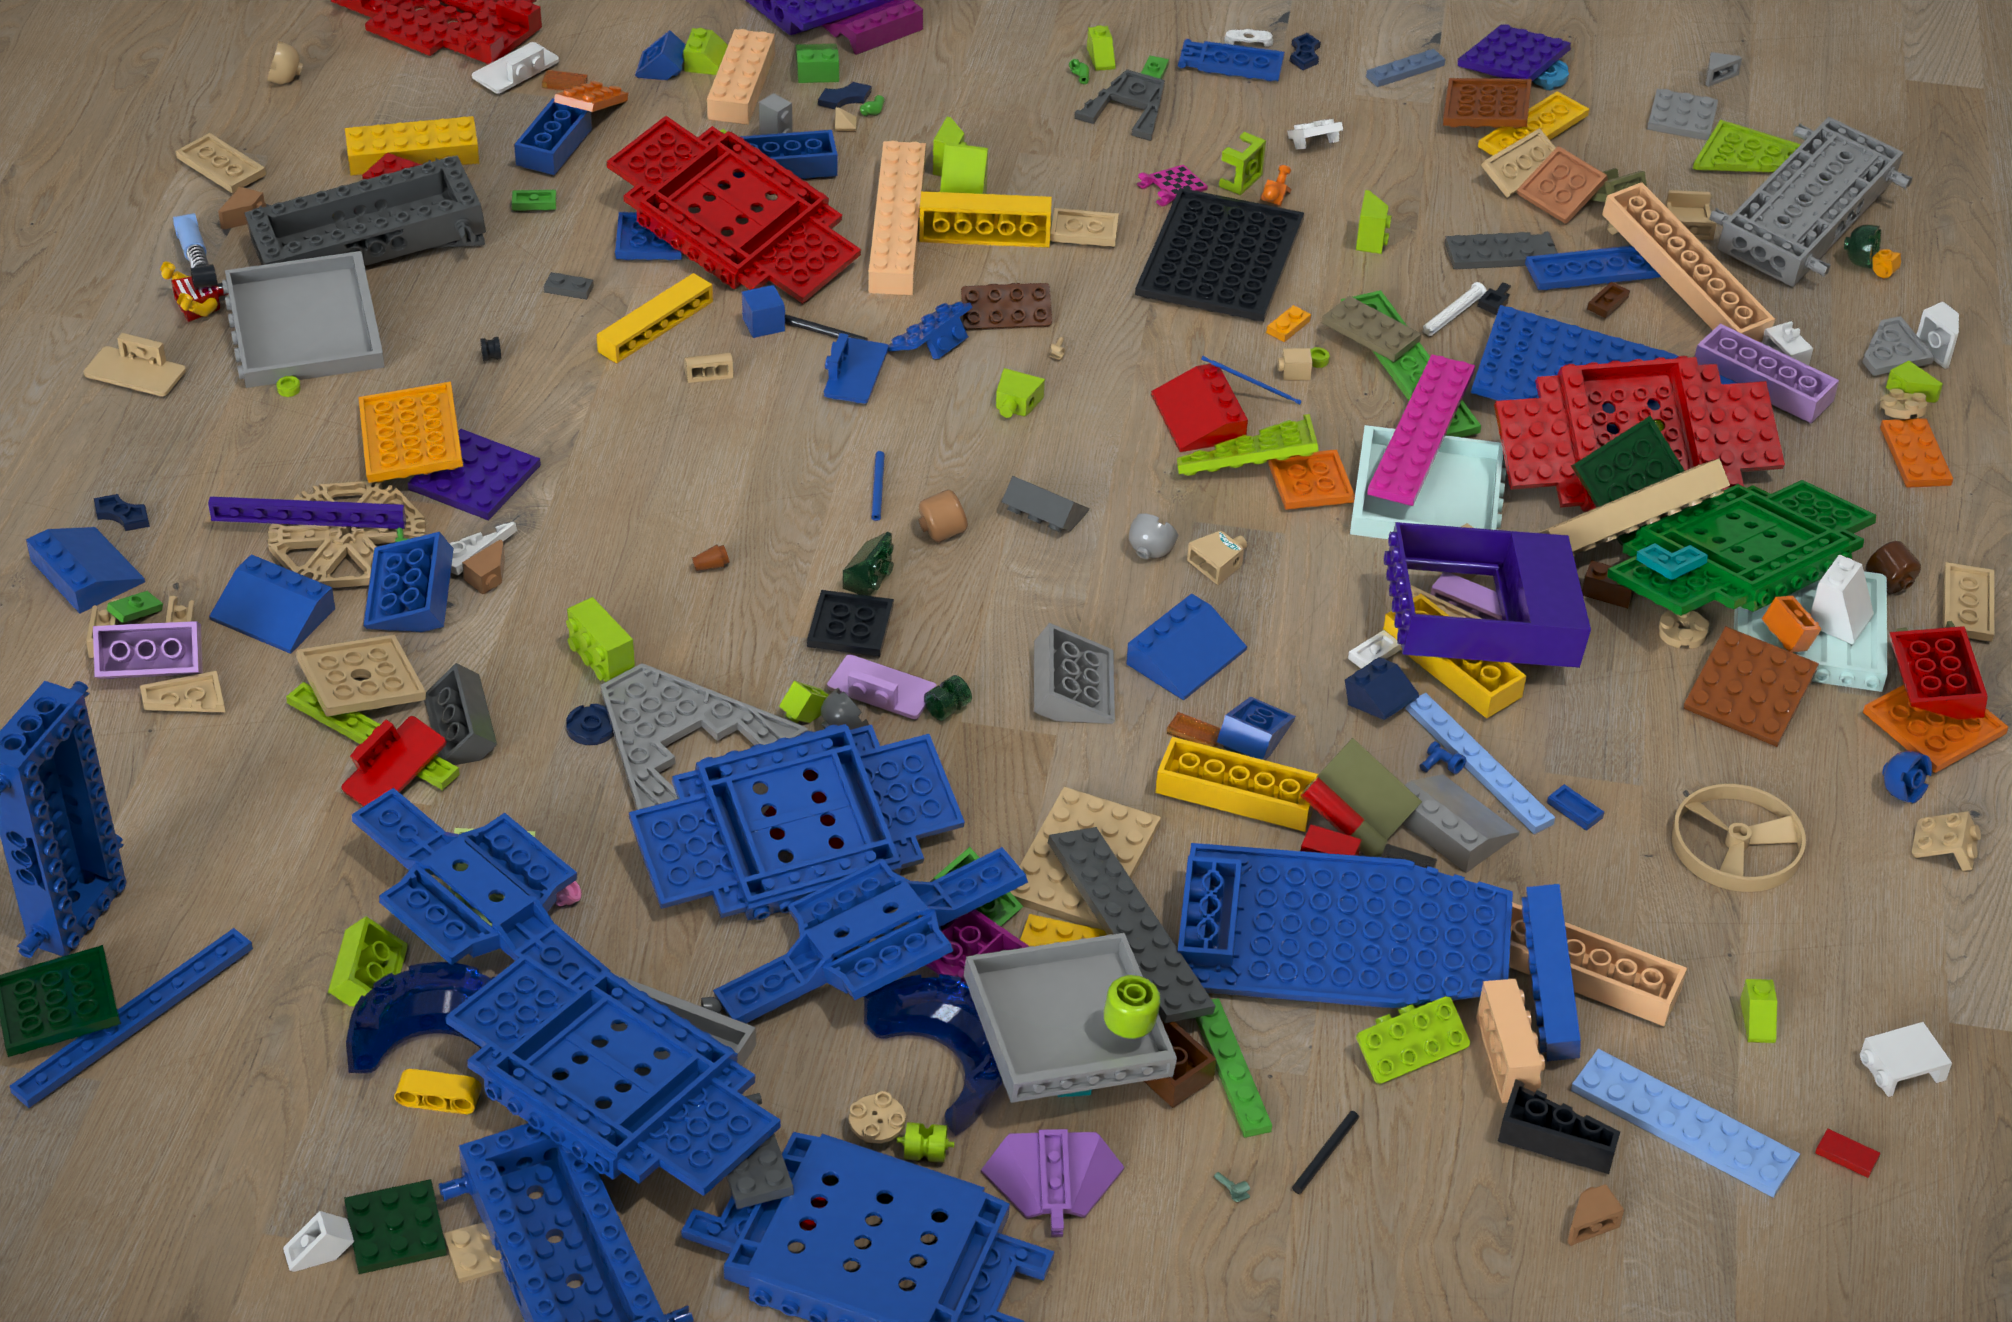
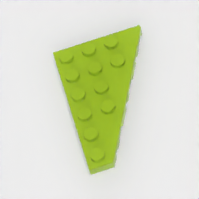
M1720 120L1694 161L1693 169L1775 172L1801 144Z
M1310 414L1303 415L1304 420L1298 422L1287 420L1259 430V435L1253 437L1243 435L1236 439L1216 444L1215 450L1209 452L1199 450L1192 454L1178 457L1176 459L1179 474L1190 476L1203 470L1215 472L1220 470L1221 467L1239 468L1246 463L1263 464L1270 459L1287 460L1290 456L1294 455L1304 457L1313 455L1314 452L1319 450Z

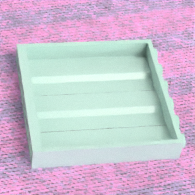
M1864 571L1874 614L1853 645L1820 631L1808 651L1792 652L1819 663L1818 670L1811 682L1882 692L1887 677L1886 576L1880 573ZM1820 580L1787 596L1793 595L1801 606L1811 614ZM1771 604L1754 612L1741 606L1735 609L1734 630L1786 650L1782 642L1768 629V626L1762 620Z

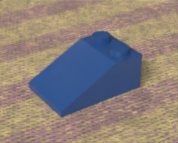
M1250 696L1225 715L1217 742L1229 751H1238L1246 756L1266 760L1271 756L1296 716Z

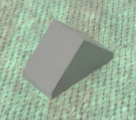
M1711 52L1707 68L1706 86L1710 87L1738 76L1742 58L1735 55Z

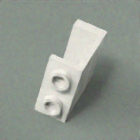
M1924 1022L1865 1038L1860 1052L1863 1065L1868 1067L1875 1078L1876 1084L1883 1089L1888 1097L1893 1096L1898 1081L1930 1073L1936 1083L1945 1081L1952 1065L1951 1060Z

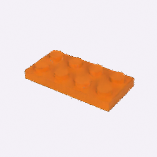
M591 81L590 84H581L580 87L574 86L572 89H564L563 92L556 93L554 102L594 112L627 101L628 92L621 91L622 88L617 86H609L608 88L604 87L601 82Z
M1926 418L1882 420L1880 428L1906 488L1952 485V474Z

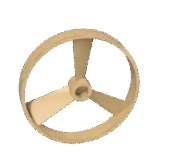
M1717 784L1699 789L1690 794L1680 804L1672 827L1674 850L1681 862L1693 874L1717 887L1739 892L1769 890L1788 881L1797 872L1806 846L1804 827L1798 816L1787 804L1768 792L1740 784ZM1717 799L1747 801L1771 811L1779 819L1752 826L1737 822L1731 824L1728 828L1701 803ZM1688 810L1697 813L1728 831L1725 844L1729 849L1720 870L1714 869L1699 860L1682 840L1679 831V821ZM1797 843L1798 856L1783 870L1765 876H1743L1744 851L1747 850L1749 845Z

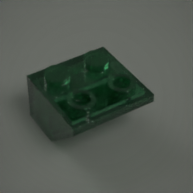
M886 532L865 542L843 570V589L866 596H871L875 590L879 589L882 580L886 575L889 576L894 566L892 562V552L894 549L892 533Z

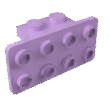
M847 655L828 681L827 688L830 691L839 688L840 694L844 692L850 698L911 719H917L936 692L937 685L854 655Z

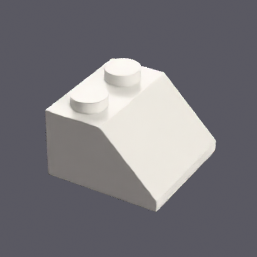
M1940 302L1923 310L1917 336L1935 356L1934 361L1944 369L1949 368L1959 334V313L1946 303Z

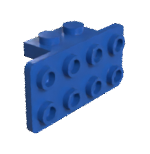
M957 302L952 305L943 303L935 308L936 311L923 316L920 323L909 326L906 329V333L894 337L891 340L892 343L888 345V352L913 350L926 342L933 359L941 358L968 338L960 317L972 309L971 303L963 304L962 302Z
M840 333L837 341L832 343L831 356L826 358L825 369H828L829 379L824 389V396L856 403H868L886 358L888 344L849 338L848 334Z

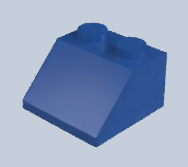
M669 30L642 52L635 76L657 80H668L672 76H677L683 69V50L686 44Z

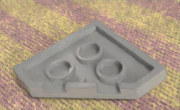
M1899 316L1881 320L1862 362L1871 374L1875 376L1890 373V370L1908 360L1917 366L1932 364L1935 356L1904 319Z

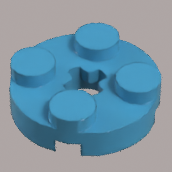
M1558 60L1532 82L1542 86L1545 90H1554L1555 87L1562 86L1568 82L1569 68L1563 61Z

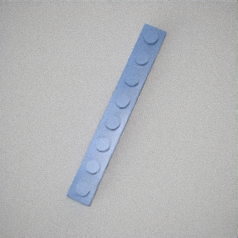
M1427 693L1420 695L1413 702L1405 706V709L1452 755L1460 753L1465 756L1466 763L1464 767L1533 834L1554 825L1555 817Z

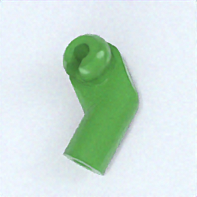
M1072 59L1069 62L1071 72L1079 76L1081 84H1087L1089 82V67L1079 62L1078 59Z
M877 95L874 101L865 102L864 105L860 106L861 114L864 116L880 114L885 101L884 97Z

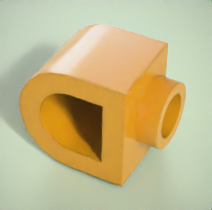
M1881 249L1872 257L1875 274L1881 278H1889L1901 266V253L1892 252L1889 249Z

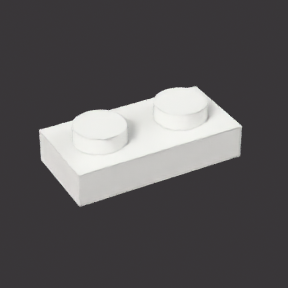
M1383 630L1349 651L1348 659L1362 669L1378 657L1387 659L1399 652L1401 644H1398L1397 639Z

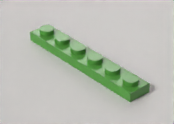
M1211 999L1215 1004L1214 1013L1195 1017L1209 1053L1216 1058V1070L1244 1138L1272 1132V1123L1220 999Z

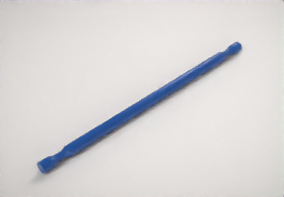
M1205 356L1201 358V360L1207 361L1220 369L1288 400H1292L1299 405L1301 404V400L1295 399L1282 391L1214 360H1210Z

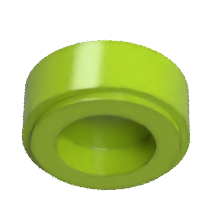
M1320 347L1310 349L1312 367L1322 368L1328 365L1330 354L1327 350Z
M284 376L276 383L277 392L284 397L295 396L301 390L300 381L294 376Z

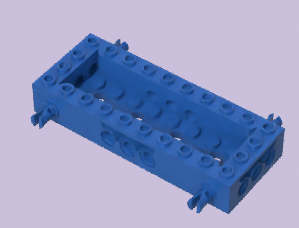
M44 681L0 730V838L26 937L17 945L20 948L18 952L26 958H31L38 948L62 957L69 955L79 945L86 932L93 928L99 916L109 908L112 900L126 886V878L119 849L124 845L121 843L123 839L115 834L85 703V697L90 693L86 692L88 686L81 681H76L70 689Z
M529 1123L459 1145L462 1177L439 1183L440 1193L443 1195L444 1202L461 1196L464 1193L471 1195L479 1216L487 1227L492 1244L495 1246L496 1251L500 1250L502 1259H500L502 1270L525 1322H694L692 1313H689L688 1305L668 1314H663L603 1181L591 1164L575 1157L569 1149L561 1144H556L548 1135L539 1129H534ZM533 1192H540L543 1194V1196L538 1199H532L528 1197ZM552 1236H560L563 1238L558 1243H551L548 1241V1239ZM574 1280L583 1283L578 1288H571L567 1285Z

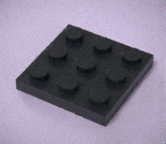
M821 590L807 637V647L880 657L894 607V599Z

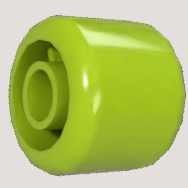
M1126 975L1113 981L1107 991L1104 1006V1021L1107 1027L1114 1034L1130 1039L1144 1037L1150 1033L1156 1024L1160 1007V993L1157 987L1150 980L1137 975Z

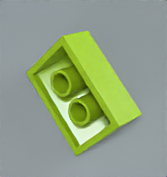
M365 916L345 929L328 993L352 1007L391 1008L408 944Z

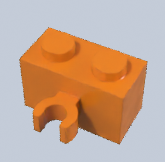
M1793 595L1775 597L1762 617L1768 629L1782 642L1783 647L1789 652L1808 651L1822 630L1819 623L1814 621L1811 614L1801 606Z

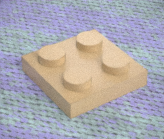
M482 1222L443 1233L459 1283L502 1271L500 1259H502L500 1250L496 1251L495 1246L492 1244L485 1223Z

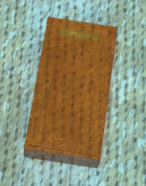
M547 70L542 80V88L564 90L572 89L574 86L580 87L581 84H587L588 76L586 74Z
M1178 712L1167 727V734L1187 741L1216 747L1221 728Z

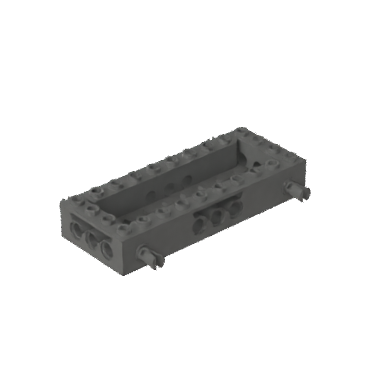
M458 155L441 160L435 158L436 161L433 162L429 160L419 166L404 168L400 171L382 174L370 179H363L359 182L341 185L337 188L319 191L315 194L297 197L289 201L278 202L273 205L266 204V207L263 208L260 205L259 208L244 212L251 241L261 265L361 251L364 266L460 239L466 245V238H469L473 243L476 239L475 235L486 233L481 203Z

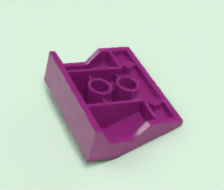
M893 0L870 10L823 24L822 26L834 37H839L842 33L849 39L854 54L858 55L923 30V9L913 0Z
M974 909L940 926L941 932L951 943L953 952L926 966L972 998L964 978L967 956L1027 948L1029 945Z

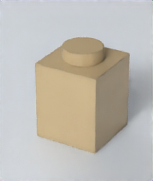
M1283 348L1282 358H1278V371H1282L1283 381L1311 379L1312 357L1310 348Z

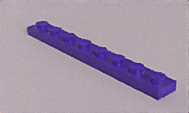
M210 496L208 501L211 521L405 529L406 526L405 508L401 504Z

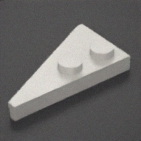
M510 522L496 526L497 532L482 536L480 532L463 538L460 541L450 543L454 548L451 573L459 575L463 572V561L496 541H504L517 531L516 523Z

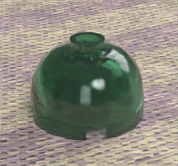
M1859 226L1852 231L1850 237L1845 238L1844 250H1847L1848 258L1856 266L1873 269L1872 257L1880 250V226Z

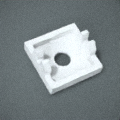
M1334 119L1294 125V130L1287 132L1288 138L1293 139L1297 150L1306 148V137L1326 133L1329 143L1339 142V131L1343 130L1342 122H1334Z

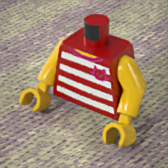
M164 261L160 268L164 279L172 278L174 298L187 322L200 317H207L211 313L218 311L221 308L219 297L229 295V293L224 294L222 282L218 283L216 287L195 290L192 277L186 276L179 271L174 272L175 266L172 263Z

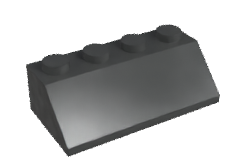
M455 663L426 692L425 703L431 728L443 736L447 742L446 746L438 753V756L453 765L481 761L494 749L497 741L480 675Z

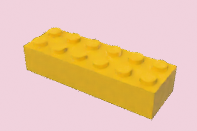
M474 116L345 128L350 176L363 175L386 153L421 165L429 160L431 162L436 161L435 158L441 160L458 155L462 165L480 164Z
M921 191L919 242L1050 248L1052 197Z
M1419 594L1413 598L1416 614L1449 616L1424 595ZM1390 611L1385 614L1383 630L1397 639L1398 628L1394 626L1396 613ZM1407 655L1486 719L1523 696L1526 675L1511 663Z
M1172 737L1157 771L1155 793L1306 832L1314 808L1300 795L1318 774Z

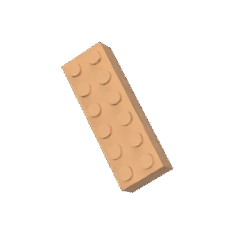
M734 29L707 98L708 120L749 125L775 56V34L764 31L755 32L747 31L746 29Z

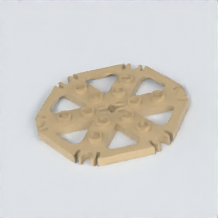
M368 481L319 484V488L313 486V494H307L305 491H302V497L297 494L293 499L335 502L333 500L335 497L361 495L362 497L357 503L404 505L405 516L407 517L406 526L403 529L404 538L411 539L426 535L425 517L397 488L393 491V486L389 485L387 489L383 490L382 482L368 483ZM271 524L268 530L269 551L284 568L332 588L369 586L374 548L377 547L375 544L395 543V539L398 538L397 529ZM318 548L306 564L300 567L286 554L292 549ZM347 554L364 571V574L359 577L332 578L330 576Z

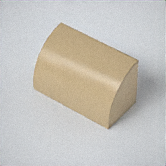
M731 353L684 357V367L688 383L733 378Z

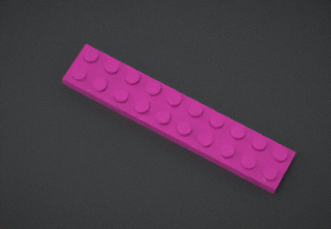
M1431 354L1368 486V495L1410 506L1414 505L1472 379L1475 365Z

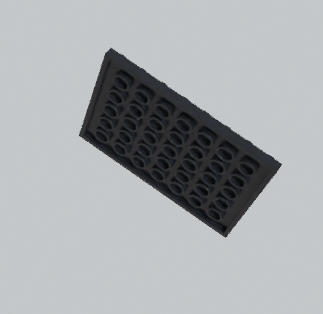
M1179 188L1135 288V295L1264 322L1303 223L1304 212Z

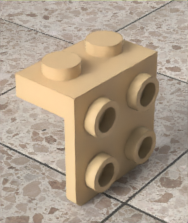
M1968 811L1921 818L1917 822L1912 854L1915 858L1954 853L1962 871L1972 870L1974 858H1977L1978 855L1977 841L1981 838L1980 828L1974 824Z

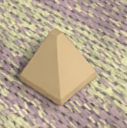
M836 108L835 131L855 132L856 116L841 108Z

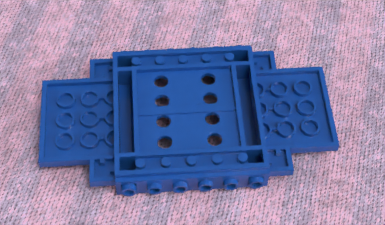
M846 724L839 726L830 725L824 730L816 732L807 731L800 736L789 739L786 737L780 738L774 743L766 745L757 744L750 749L730 751L720 757H706L700 762H696L694 771L672 776V784L678 798L677 800L629 812V820L661 909L713 895L720 918L744 912L747 921L752 919L763 920L769 917L770 914L778 912L788 913V904L882 858L893 872L900 875L901 869L924 862V856L917 841L918 839L962 828L965 824L930 734L880 746L872 724L852 730ZM807 770H813L818 774V778L815 781H807L803 777V773ZM757 783H763L768 787V791L760 795L754 792L753 786ZM816 792H821L826 796L827 800L817 804L812 800L811 796ZM764 806H772L776 809L777 813L774 816L766 817L762 814L761 809ZM824 815H831L835 819V824L824 826L820 822V818ZM774 828H779L784 831L785 836L780 840H775L770 836V831ZM834 837L840 838L844 842V846L840 849H833L829 845V840ZM782 851H788L792 853L794 858L791 862L784 863L779 860L778 854Z
M524 954L446 1015V1024L482 1047L467 1060V1066L470 1070L484 1078L485 1093L491 1100L498 1101L507 1107L512 1114L520 1116L534 1129L541 1130L553 1142L563 1145L575 1157L585 1160L597 1172L605 1174L613 1180L623 1172L640 1184L658 1167H661L705 1196L781 1128V1120L742 1095L755 1083V1074L737 1063V1053L731 1047L720 1043L709 1033L703 1032L692 1025L689 1020L678 1016L666 1005H661L649 997L647 993L638 990L624 978H619L610 971H605L600 975L584 965L570 978L565 980L527 954ZM624 1023L627 1025V1028L620 1032L614 1031L611 1028L614 1024ZM604 1039L608 1042V1044L602 1048H598L592 1044L594 1040ZM667 1051L670 1054L666 1059H657L654 1056L656 1052ZM575 1056L588 1057V1061L583 1064H577L572 1059ZM647 1067L651 1070L645 1076H640L634 1072L637 1068ZM556 1072H566L569 1075L565 1080H556L552 1077ZM618 1084H629L632 1087L627 1092H619L615 1089ZM608 1100L612 1103L607 1109H599L595 1106L598 1101Z

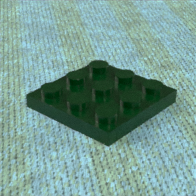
M431 1179L344 1197L348 1222L354 1240L353 1248L358 1274L447 1255Z

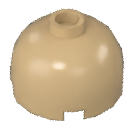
M278 41L267 81L287 84L294 79L295 75L300 76L303 64L299 63L300 55L293 46Z

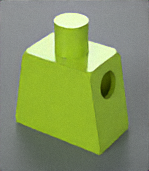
M1004 368L996 392V408L1000 410V414L1005 418H1010L1013 414L1027 416L1044 398L1045 379Z

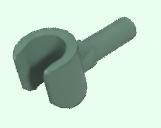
M1219 1172L1214 1175V1178L1229 1189L1233 1201L1239 1202L1250 1198V1195L1246 1192L1250 1190V1186L1246 1181L1235 1184Z

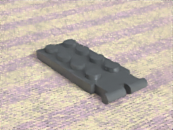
M1548 231L1537 235H1531L1530 232L1445 237V246L1454 270L1526 266V257L1558 253L1551 233Z
M760 1093L745 1096L757 1105L762 1104ZM775 1134L769 1137L726 1176L737 1209L794 1195L793 1184Z

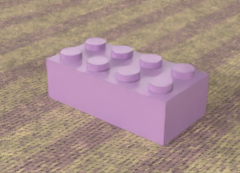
M197 621L93 626L94 673L98 679L195 675L203 673L201 624Z

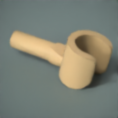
M1059 337L1057 343L1051 345L1052 352L1050 357L1057 360L1063 358L1065 348L1061 347L1064 341L1063 337Z

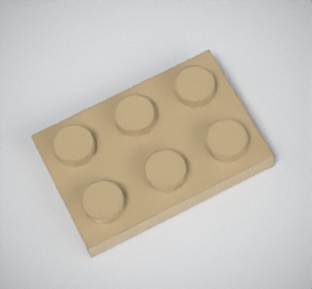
M1054 208L1050 241L1115 247L1119 214Z

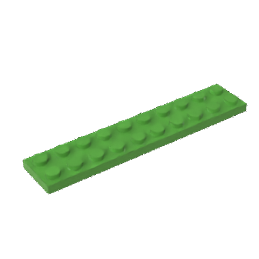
M1381 290L1353 296L1358 301L1406 325ZM1420 342L1394 362L1373 351L1409 401L1429 361V354ZM1461 400L1445 436L1465 437L1481 432L1480 423L1463 400Z

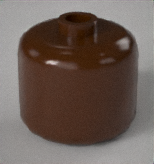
M1892 541L1875 551L1867 561L1865 568L1867 572L1880 573L1886 576L1887 594L1906 590L1914 584L1921 571V564L1901 541Z

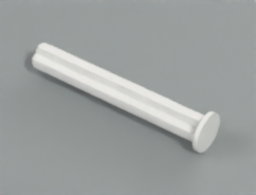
M1475 282L1470 290L1423 325V333L1428 336L1435 334L1487 292L1485 286L1480 282Z

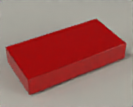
M1828 1128L1815 1152L1869 1178L1881 1154Z

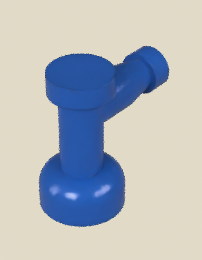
M1434 741L1427 750V754L1430 756L1420 764V768L1422 771L1428 772L1441 759L1448 764L1447 767L1450 772L1458 774L1466 763V757L1460 753L1452 755L1441 748L1438 742Z

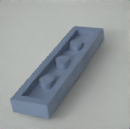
M1431 49L1367 70L1366 77L1376 87H1381L1445 65V58L1436 50Z

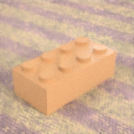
M1516 979L1483 981L1476 1016L1502 1103H1508L1515 1079L1525 1083L1524 1087L1533 1092L1540 1089L1541 1071L1545 1070L1544 1056L1539 1054L1537 1049V1034L1531 1030V1014L1524 1007V992L1522 989L1519 990Z

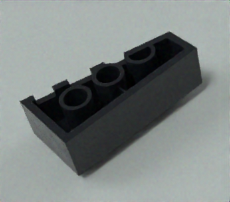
M1515 1079L1502 1119L1498 1142L1609 1174L1620 1131L1588 1115L1582 1117L1573 1111V1107L1565 1103L1560 1106L1547 1099V1094L1539 1090L1533 1092L1524 1087L1525 1083Z

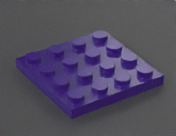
M1501 24L1458 58V66L1503 79H1532L1533 81L1571 50V42Z
M460 429L458 432L463 467L415 475L408 482V490L489 521L541 466L540 458Z

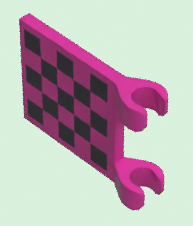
M1184 165L1152 174L1142 172L1138 175V178L1142 180L1137 182L1140 188L1145 189L1154 182L1161 189L1158 192V196L1161 199L1156 202L1162 207L1175 199L1179 188L1199 192L1208 189V186Z

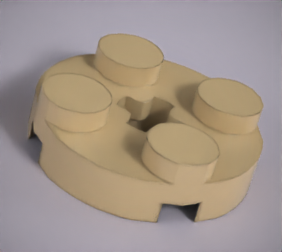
M1891 389L1889 394L1881 397L1880 410L1885 409V414L1894 418L1910 419L1912 414H1917V418L1924 416L1927 411L1926 395L1922 393H1904L1901 389Z
M1668 610L1660 617L1659 635L1670 646L1680 648L1681 645H1689L1688 649L1697 648L1706 640L1709 621L1695 611H1690L1680 616Z

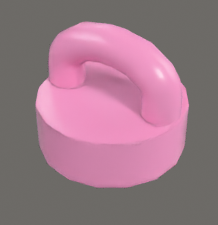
M574 881L558 892L555 903L558 906L572 905L581 899V889L578 883Z

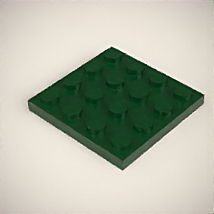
M1651 416L1571 465L1596 507L1605 505L1685 471ZM1637 530L1619 535L1616 539L1623 546V544L1636 538Z
M103 945L0 975V1022L8 1057L121 1024Z

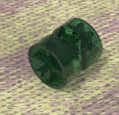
M952 675L941 682L940 686H935L924 694V702L928 711L940 721L945 720L953 715L956 709L960 710L972 701V693L969 686L957 675Z

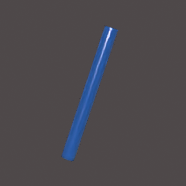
M878 451L875 454L871 516L874 521L881 519L885 454L882 451Z

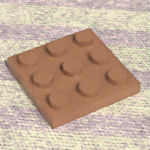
M1558 146L1517 189V194L1567 224L1605 184V181H1608V177L1603 172Z

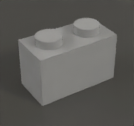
M774 93L759 102L760 135L793 133L791 102Z

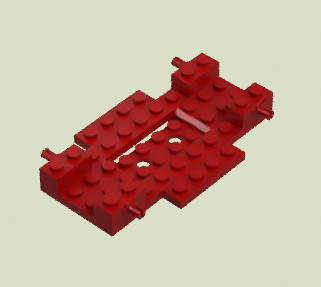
M331 0L333 3L371 17L365 23V29L381 37L429 56L440 48L445 47L488 65L506 56L542 28L541 7L533 4L536 0ZM440 2H443L450 6L445 7L443 5H440ZM456 8L465 11V13L456 11Z

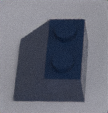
M1380 657L1345 679L1348 705L1383 720H1386L1419 697L1418 691L1400 667Z

